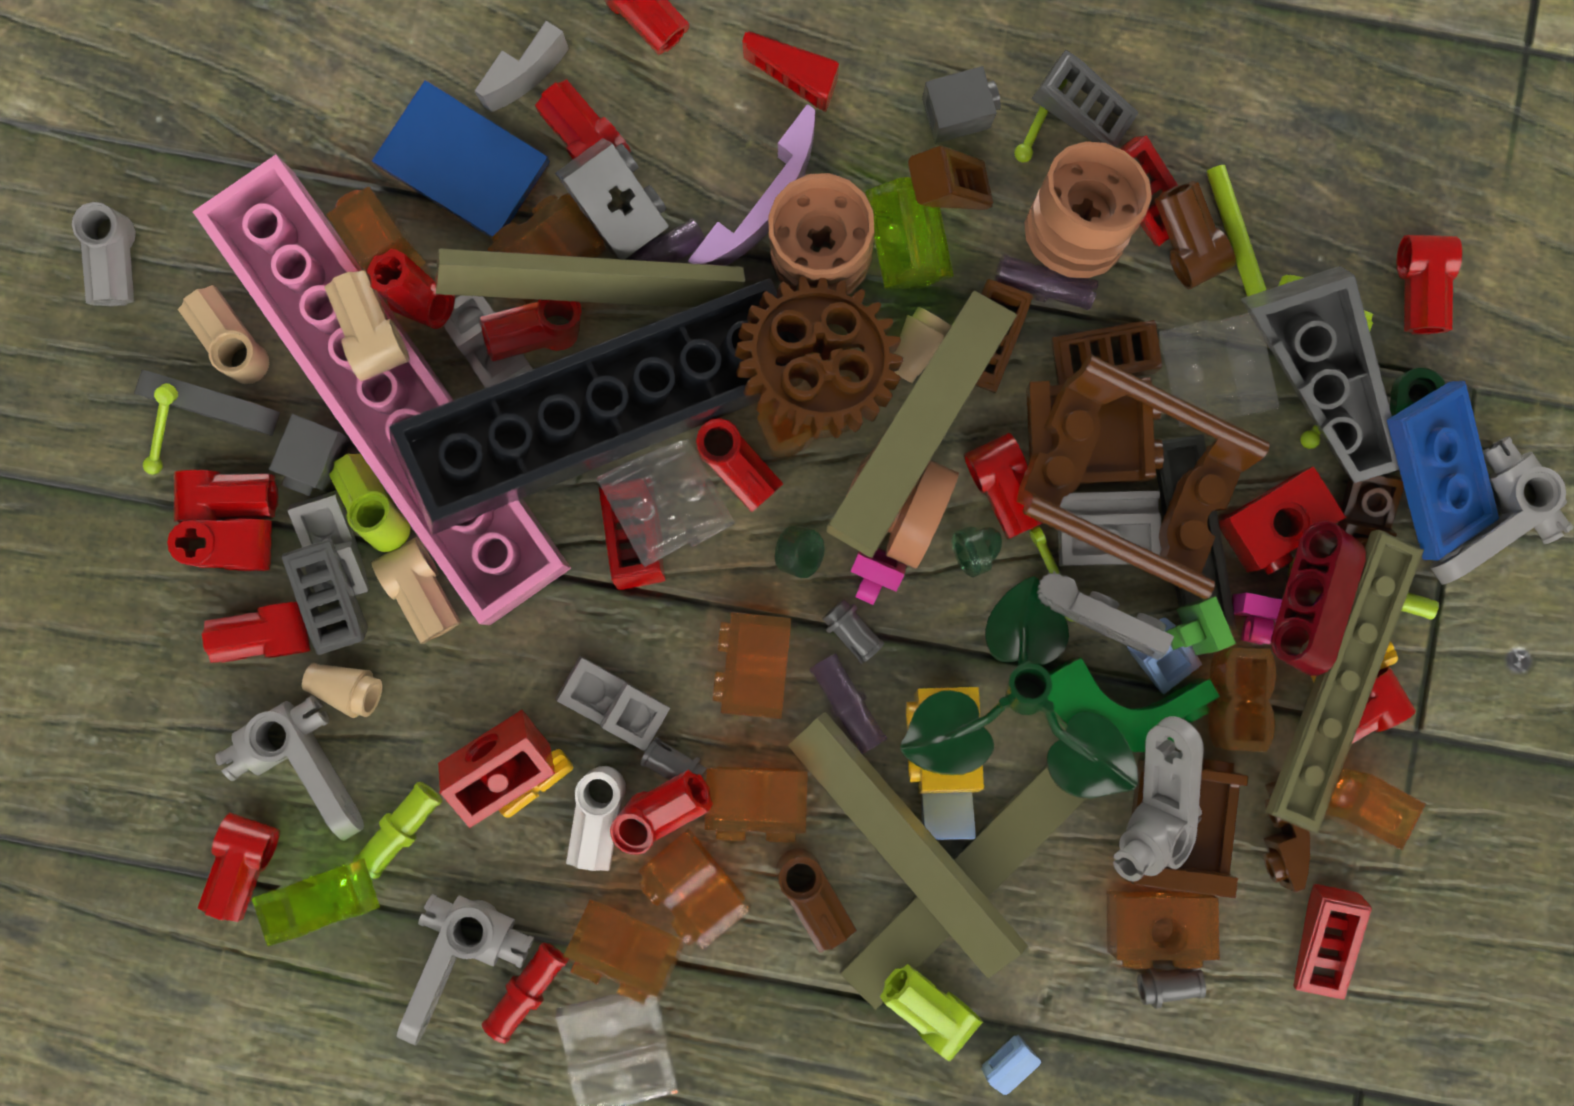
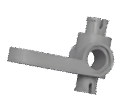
M1510 436L1492 444V449L1487 448L1483 451L1484 458L1494 471L1489 476L1492 488L1495 490L1494 499L1496 506L1502 515L1499 516V520L1430 565V569L1441 584L1450 583L1466 575L1533 528H1535L1544 544L1551 543L1564 536L1562 531L1568 533L1574 528L1560 510L1567 503L1566 487L1560 475L1552 469L1543 467L1533 452L1521 455ZM1526 483L1531 485L1535 491L1536 498L1533 505H1530L1524 497Z
M311 695L306 701L296 707L290 702L285 701L270 711L257 714L247 725L232 733V746L215 754L218 766L233 762L221 770L231 781H235L240 775L249 770L259 776L284 760L289 759L325 822L339 839L345 841L364 829L362 817L355 803L312 731L322 725L325 726L329 723L326 711L322 713L316 712L311 715L323 707L315 696ZM275 722L282 725L286 732L285 743L280 749L275 748L268 738L269 729Z
M1178 717L1164 718L1148 732L1146 737L1143 802L1132 814L1126 832L1120 838V850L1113 857L1116 859L1113 862L1116 871L1129 881H1138L1143 875H1157L1167 866L1172 869L1181 867L1189 857L1195 844L1197 825L1202 819L1199 817L1202 814L1199 798L1203 743L1197 730L1190 723ZM1171 737L1172 739H1174V742L1167 738ZM1175 747H1176L1177 749L1181 750V752H1180V753L1177 752V751L1175 750Z
M435 894L429 897L424 906L426 913L421 914L418 925L429 927L440 933L400 1023L397 1038L415 1046L418 1044L430 1022L457 957L462 959L474 958L493 967L499 958L515 964L518 968L523 966L529 953L527 951L531 948L534 937L513 930L514 918L498 912L493 905L483 900H469L459 895L452 904L438 898ZM464 917H473L481 923L483 927V937L481 940L473 941L463 935L461 921Z

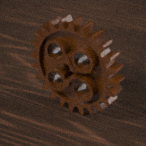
M802 276L799 278L796 291L794 292L783 281L779 285L777 298L768 292H764L760 301L761 308L751 306L747 316L749 323H742L738 337L743 341L738 343L735 357L744 361L739 363L737 376L751 378L746 384L745 396L760 393L761 398L756 408L757 412L759 413L772 407L776 410L772 424L777 426L787 417L792 420L791 428L794 435L800 431L803 424L810 425L813 439H818L823 426H828L833 437L839 438L844 422L852 431H859L863 424V417L873 422L880 412L878 406L887 407L893 396L889 390H895L901 379L895 371L899 370L903 363V357L893 354L897 350L901 338L886 336L894 322L893 319L877 320L876 315L881 304L877 302L865 307L862 304L865 294L863 289L857 291L852 297L846 295L847 287L844 280H841L835 290L828 289L826 278H820L817 287L810 288L808 281ZM827 325H840L848 334H835ZM790 332L798 338L799 342H785L779 337L778 333ZM851 348H860L862 352L859 350H852ZM775 361H777V362H779V363H782V364H787V365H785V366H778V365L775 363ZM849 370L854 372L859 377L860 382L851 383L846 381L839 371ZM793 378L803 379L810 384L811 390L800 391L794 388L789 380Z

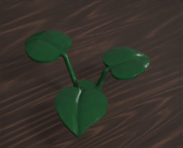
M1036 576L1029 577L1015 585L999 600L992 610L985 628L986 645L995 659L1003 662L1018 660V667L1014 669L1009 678L1005 696L1000 698L999 702L987 714L979 718L978 706L968 695L952 690L932 694L914 712L907 733L900 745L901 752L918 767L933 773L952 776L971 773L984 765L994 750V740L984 726L993 722L1007 708H1011L1021 715H1032L1041 710L1046 716L1052 733L1060 739L1050 747L1046 762L1051 779L1061 790L1075 797L1090 799L1132 791L1138 785L1136 762L1124 736L1111 721L1096 713L1080 712L1070 719L1065 731L1059 725L1054 712V704L1048 700L1052 689V680L1049 673L1042 666L1054 662L1064 652L1069 640V627L1064 615L1051 610L1050 606L1045 607V604H1041V600L1038 599L1039 594H1037L1039 590L1038 585H1040L1039 579Z

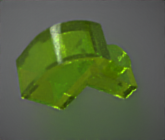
M364 858L312 874L251 898L267 947L302 937L329 924L359 916L380 907Z

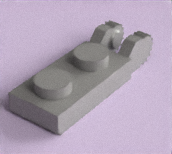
M1048 572V575H1043V579L1039 581L1038 599L1041 600V604H1045V607L1050 606L1051 610L1156 660L1164 657L1174 639L1173 635L1165 632L1166 624L1143 613H1138L1136 618L1117 610L1119 607L1117 601L1099 592L1092 591L1090 596L1082 594L1078 591L1075 580L1066 575L1062 577L1061 573L1056 574L1054 572L1050 574Z

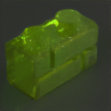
M911 177L897 178L865 191V195L874 213V239L885 289H917L954 277L940 207H928L916 202Z

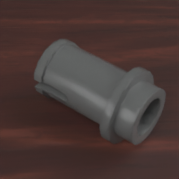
M844 599L834 606L822 620L828 625L825 630L828 633L833 631L857 657L859 663L863 664L876 654L885 643L875 635L855 612L858 607L855 604L850 606Z
M659 737L652 741L640 762V765L648 767L667 780L688 769L694 774H700L703 778L708 769L700 764L701 758L696 757L693 760L661 741L662 739Z
M1199 965L1157 972L1154 967L1147 968L1145 974H1139L1137 977L1138 991L1143 1005L1152 1004L1154 1009L1161 1008L1163 1002L1191 998L1200 999L1206 996L1205 978Z

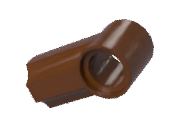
M1190 181L1186 184L1175 186L1161 193L1154 200L1173 246L1169 253L1172 268L1178 280L1188 290L1235 267L1236 257L1231 243L1226 235L1215 227L1198 182Z
M795 848L784 853L776 866V875L781 891L788 898L818 952L821 953L825 950L833 949L847 941L857 929L824 874L818 859L805 849ZM802 863L811 866L813 876L807 884L794 886L786 880V874L793 865Z

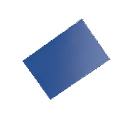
M424 80L372 159V162L381 170L498 242L545 171L550 160L543 153Z
M1465 381L1448 382L1387 419L1419 547L1424 550L1422 558L1423 560L1438 561L1499 520Z

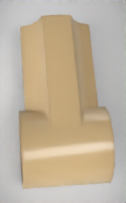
M366 270L344 273L333 278L328 285L324 286L345 336L341 340L343 350L353 372L360 381L410 361L404 341L394 322L387 318L378 293L371 287V277Z
M211 285L207 288L196 289L183 298V303L178 308V311L209 353L211 364L218 371L236 382L253 384L260 381L266 375L269 368V356L266 350L253 339L218 288ZM242 348H247L245 361L237 367H232L234 354Z
M415 537L404 543L399 549L388 552L371 562L377 579L386 593L393 600H397L420 644L440 637L461 623L436 578L439 575L437 567L419 538Z

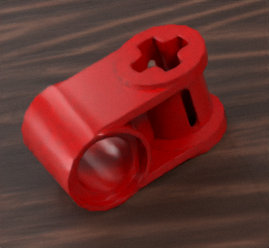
M263 519L183 521L174 526L169 533L167 541L168 550L176 561L190 566L224 568V570L271 571L272 521ZM198 537L206 539L205 548H199L196 551L189 550L190 541L198 540Z

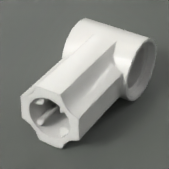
M598 766L590 770L578 782L575 789L576 807L566 864L591 871L610 870L614 850L610 827L613 820L620 813L621 802L626 793L624 778L616 769L609 766ZM594 779L607 781L613 790L612 801L599 803L591 798L589 793L590 781Z

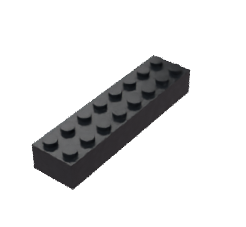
M768 278L389 425L391 444L431 534L434 535L701 426L712 419H718L759 402L761 398L760 393L745 396L744 394L746 384L751 378L737 376L739 363L744 360L735 357V351L738 343L743 341L738 335L742 323H749L747 316L750 307L756 306L761 308L760 301L764 292H768L777 298V290L772 279ZM790 332L778 333L779 337L785 342H799L798 338ZM775 361V363H776L778 366H785V365H787V364H782V363H779V362ZM793 378L789 381L793 387L801 385L804 380Z

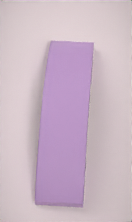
M807 104L778 142V158L786 163V165L737 230L733 233L717 222L688 260L689 264L727 266L743 256L769 232L768 215L775 197L790 182L805 175L814 138V108Z

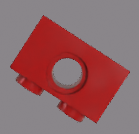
M1312 466L1296 472L1218 521L1221 532L1245 570L1252 572L1264 569L1267 574H1270L1293 560L1290 552L1299 546L1304 531L1312 524L1319 521H1330L1336 524L1346 518L1315 467ZM1278 511L1285 513L1291 521V531L1287 537L1281 536L1274 528V517Z
M523 709L438 763L440 794L469 828L555 774L550 744Z

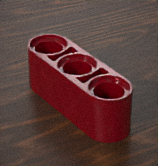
M1319 521L1304 531L1299 542L1271 637L1273 653L1280 660L1309 676H1319L1326 673L1333 667L1338 657L1366 560L1364 546L1333 522ZM1337 546L1335 551L1329 556L1331 550ZM1323 593L1321 599L1315 604L1317 597ZM1309 640L1306 649L1300 653L1302 646Z

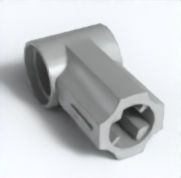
M86 203L77 209L72 220L74 235L81 242L86 303L92 306H122L133 303L134 291L130 248L135 241L136 232L134 225L128 217L103 203ZM110 219V232L103 239H99L97 235L98 227L103 221Z

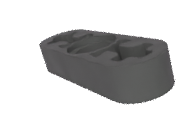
M141 370L134 391L136 395L156 401L154 397L155 390L162 384H171L176 388L178 397L170 406L269 436L274 434L280 415L278 411L160 374Z

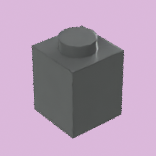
M983 66L927 81L922 95V101L935 144L990 129L995 119L996 111L1001 108L997 85L994 80L987 81Z
M292 414L269 470L285 476L281 485L308 496L311 495L314 487L330 492L333 482L329 473L334 468V462L345 455L351 439L340 432Z

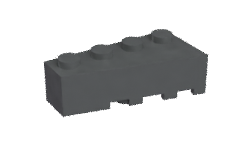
M1338 266L1241 298L1242 303L1338 464L1350 479L1357 483L1399 470L1387 424V419L1392 417L1355 275L1345 268Z

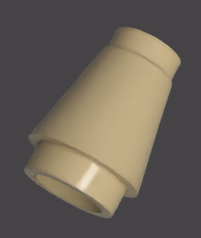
M919 306L913 316L907 315L900 334L901 342L893 353L903 357V363L895 373L913 384L916 377L921 374L930 362L951 325Z
M312 663L304 673L302 689L351 718H356L359 715L368 717L379 703L382 693V682L380 679L373 677V673L370 670Z

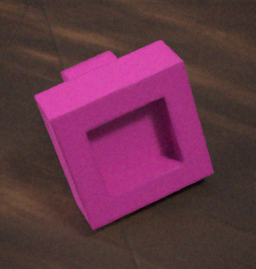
M877 548L872 558L858 551L850 572L863 577L855 597L874 605L882 586L897 592L905 575L907 565L887 557L886 551Z
M1247 592L1233 594L1234 615L1247 617L1243 626L1241 641L1260 645L1263 643L1270 644L1274 623H1276L1282 600Z

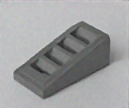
M1066 49L1056 60L1031 98L1090 141L1107 143L1114 147H1117L1139 113L1082 60ZM1064 78L1072 83L1066 94L1058 89ZM1081 89L1088 95L1081 106L1078 107L1072 101ZM1095 101H1098L1103 107L1096 118L1092 120L1087 113ZM1112 111L1119 118L1110 132L1107 133L1101 127Z
M330 538L284 553L282 560L308 635L317 655L364 640L368 625L332 539ZM322 560L326 561L328 568L306 575L303 574L301 567ZM332 580L334 587L311 593L310 586ZM339 599L341 606L320 613L317 606ZM345 619L347 622L346 624L339 625L330 629H327L326 625L339 622Z

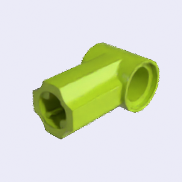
M347 453L336 460L329 476L347 509L348 524L378 551L392 552L399 549L408 539L411 526L361 453Z
M909 964L903 968L895 969L884 982V989L880 998L885 1005L915 1027L919 1036L948 1061L955 1057L983 1023L982 1019L950 991L945 994Z

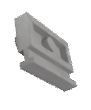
M1159 491L1071 493L1063 498L1060 506L1160 555L1162 548L1159 541L1161 517L1158 509ZM1058 530L1059 566L1131 565Z

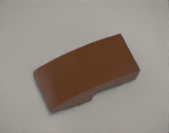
M1383 474L1354 483L1349 477L1341 507L1346 518L1339 521L1338 526L1356 538L1364 548L1371 531L1381 530L1396 537L1397 533L1391 528L1404 490L1402 478Z
M1277 781L1265 785L1269 795V799L1265 800L1266 809ZM1268 814L1274 827H1280L1282 832L1263 838L1268 853L1263 854L1267 872L1274 883L1279 882L1280 886L1295 893L1305 890L1310 863V832Z

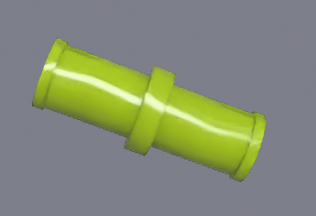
M417 782L392 814L386 813L379 821L380 829L359 854L354 856L353 862L357 868L373 879L379 878L383 870L403 847H410L417 839L415 832L436 807L440 806L443 802L441 796L427 784Z

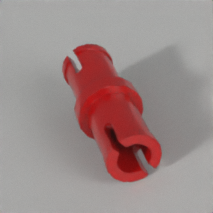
M541 943L538 951L519 976H512L505 985L506 994L488 1018L482 1022L483 1030L497 1042L502 1044L508 1043L511 1035L529 1011L537 1010L544 1001L543 992L561 968L567 964L568 960L565 955L551 944Z

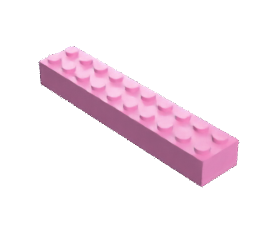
M274 155L193 211L196 218L479 624H493L571 569L523 498L434 535L431 534L391 444L389 425L454 400L379 293L378 296L381 299L387 318L391 319L397 327L408 351L410 361L364 381H360L357 378L343 350L341 340L345 336L324 286L328 285L333 278L347 272L361 271L362 268L296 174L277 155Z

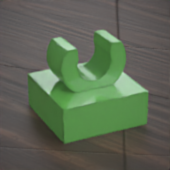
M1216 596L1195 601L1176 609L1182 624L1165 631L1174 636L1171 643L1173 650L1182 646L1185 648L1192 645L1195 655L1217 652L1236 644Z

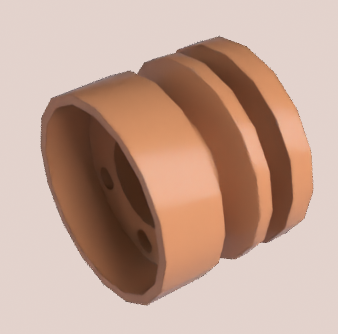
M1085 141L1066 147L1053 159L1024 222L1026 241L1034 256L1050 270L1067 277L1091 278L1106 273L1120 259L1131 236L1136 232L1145 217L1151 202L1150 181L1143 168L1124 150L1107 143Z
M830 173L808 174L790 182L775 197L768 215L771 262L780 283L784 281L794 292L796 291L799 278L802 276L808 281L810 288H816L819 279L826 278L828 289L835 290L841 280H844L847 287L846 295L852 293L865 280L872 262L874 213L865 193L850 180ZM824 242L830 244V249L823 247L819 252L813 251V245L820 247Z
M876 447L870 452V454L864 460H862L857 470V473L853 479V482L850 486V489L857 480L858 476L860 475L861 471L870 459ZM930 460L888 530L890 537L886 549L887 557L912 568H918L948 505L959 472Z

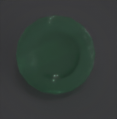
M799 526L787 527L780 534L776 543L774 555L776 566L782 572L798 578L810 577L818 570L823 561L824 541L815 530Z
M969 526L953 534V551L966 575L975 578L991 570L992 561L998 556L1002 547L1001 533L994 527L977 530L975 527ZM990 539V545L987 547L985 541Z

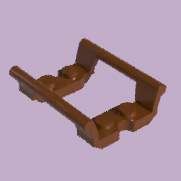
M1089 355L1082 368L1067 379L1056 397L1044 426L1052 436V448L1047 454L1039 452L1032 455L1019 486L1017 502L1024 505L1023 514L1203 599H1208L1215 587V581L1202 574L1215 540V536L1208 529V516L1214 510L1222 511L1227 509L1241 472H1244L1266 456L1270 448V442L1093 355ZM1125 395L1215 438L1213 443L1207 446L1206 451L1197 461L1195 467L1184 473L1176 486L1160 526L1159 541L1162 548L1160 555L1090 523L1060 506L1063 498L1074 492L1079 486L1094 451L1101 430L1098 417L1101 405Z

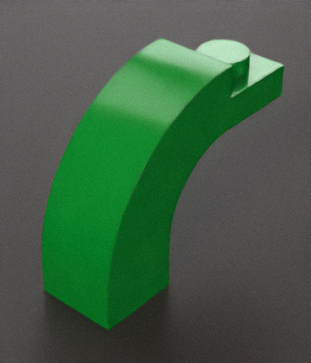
M1073 657L1048 671L1052 680V689L1048 700L1054 704L1055 715L1063 727L1066 728L1070 719L1077 713H1096L1111 721L1118 728L1132 752H1145L1148 732L1164 718L1178 717L1191 723L1210 712L1207 704L1220 697L1210 679L1197 678L1150 705L1140 708H1125L1110 700L1100 690L1082 657ZM1171 737L1167 738L1174 742V739H1172Z

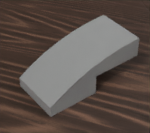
M545 21L519 61L501 51L475 89V93L482 106L488 111L494 112L519 99L540 83L569 50L563 31Z
M461 295L455 299L451 317L443 326L458 349L466 357L484 387H490L533 370L523 354L492 361L483 341L479 318L495 312L483 296Z
M337 490L290 504L287 511L302 548L331 538L354 594L358 595L369 591V584L352 527L348 524L347 513ZM325 560L305 566L307 574L328 568ZM332 580L314 585L313 588L315 592L334 587Z
M581 655L555 698L557 702L598 723L603 729L645 752L670 710L669 706Z

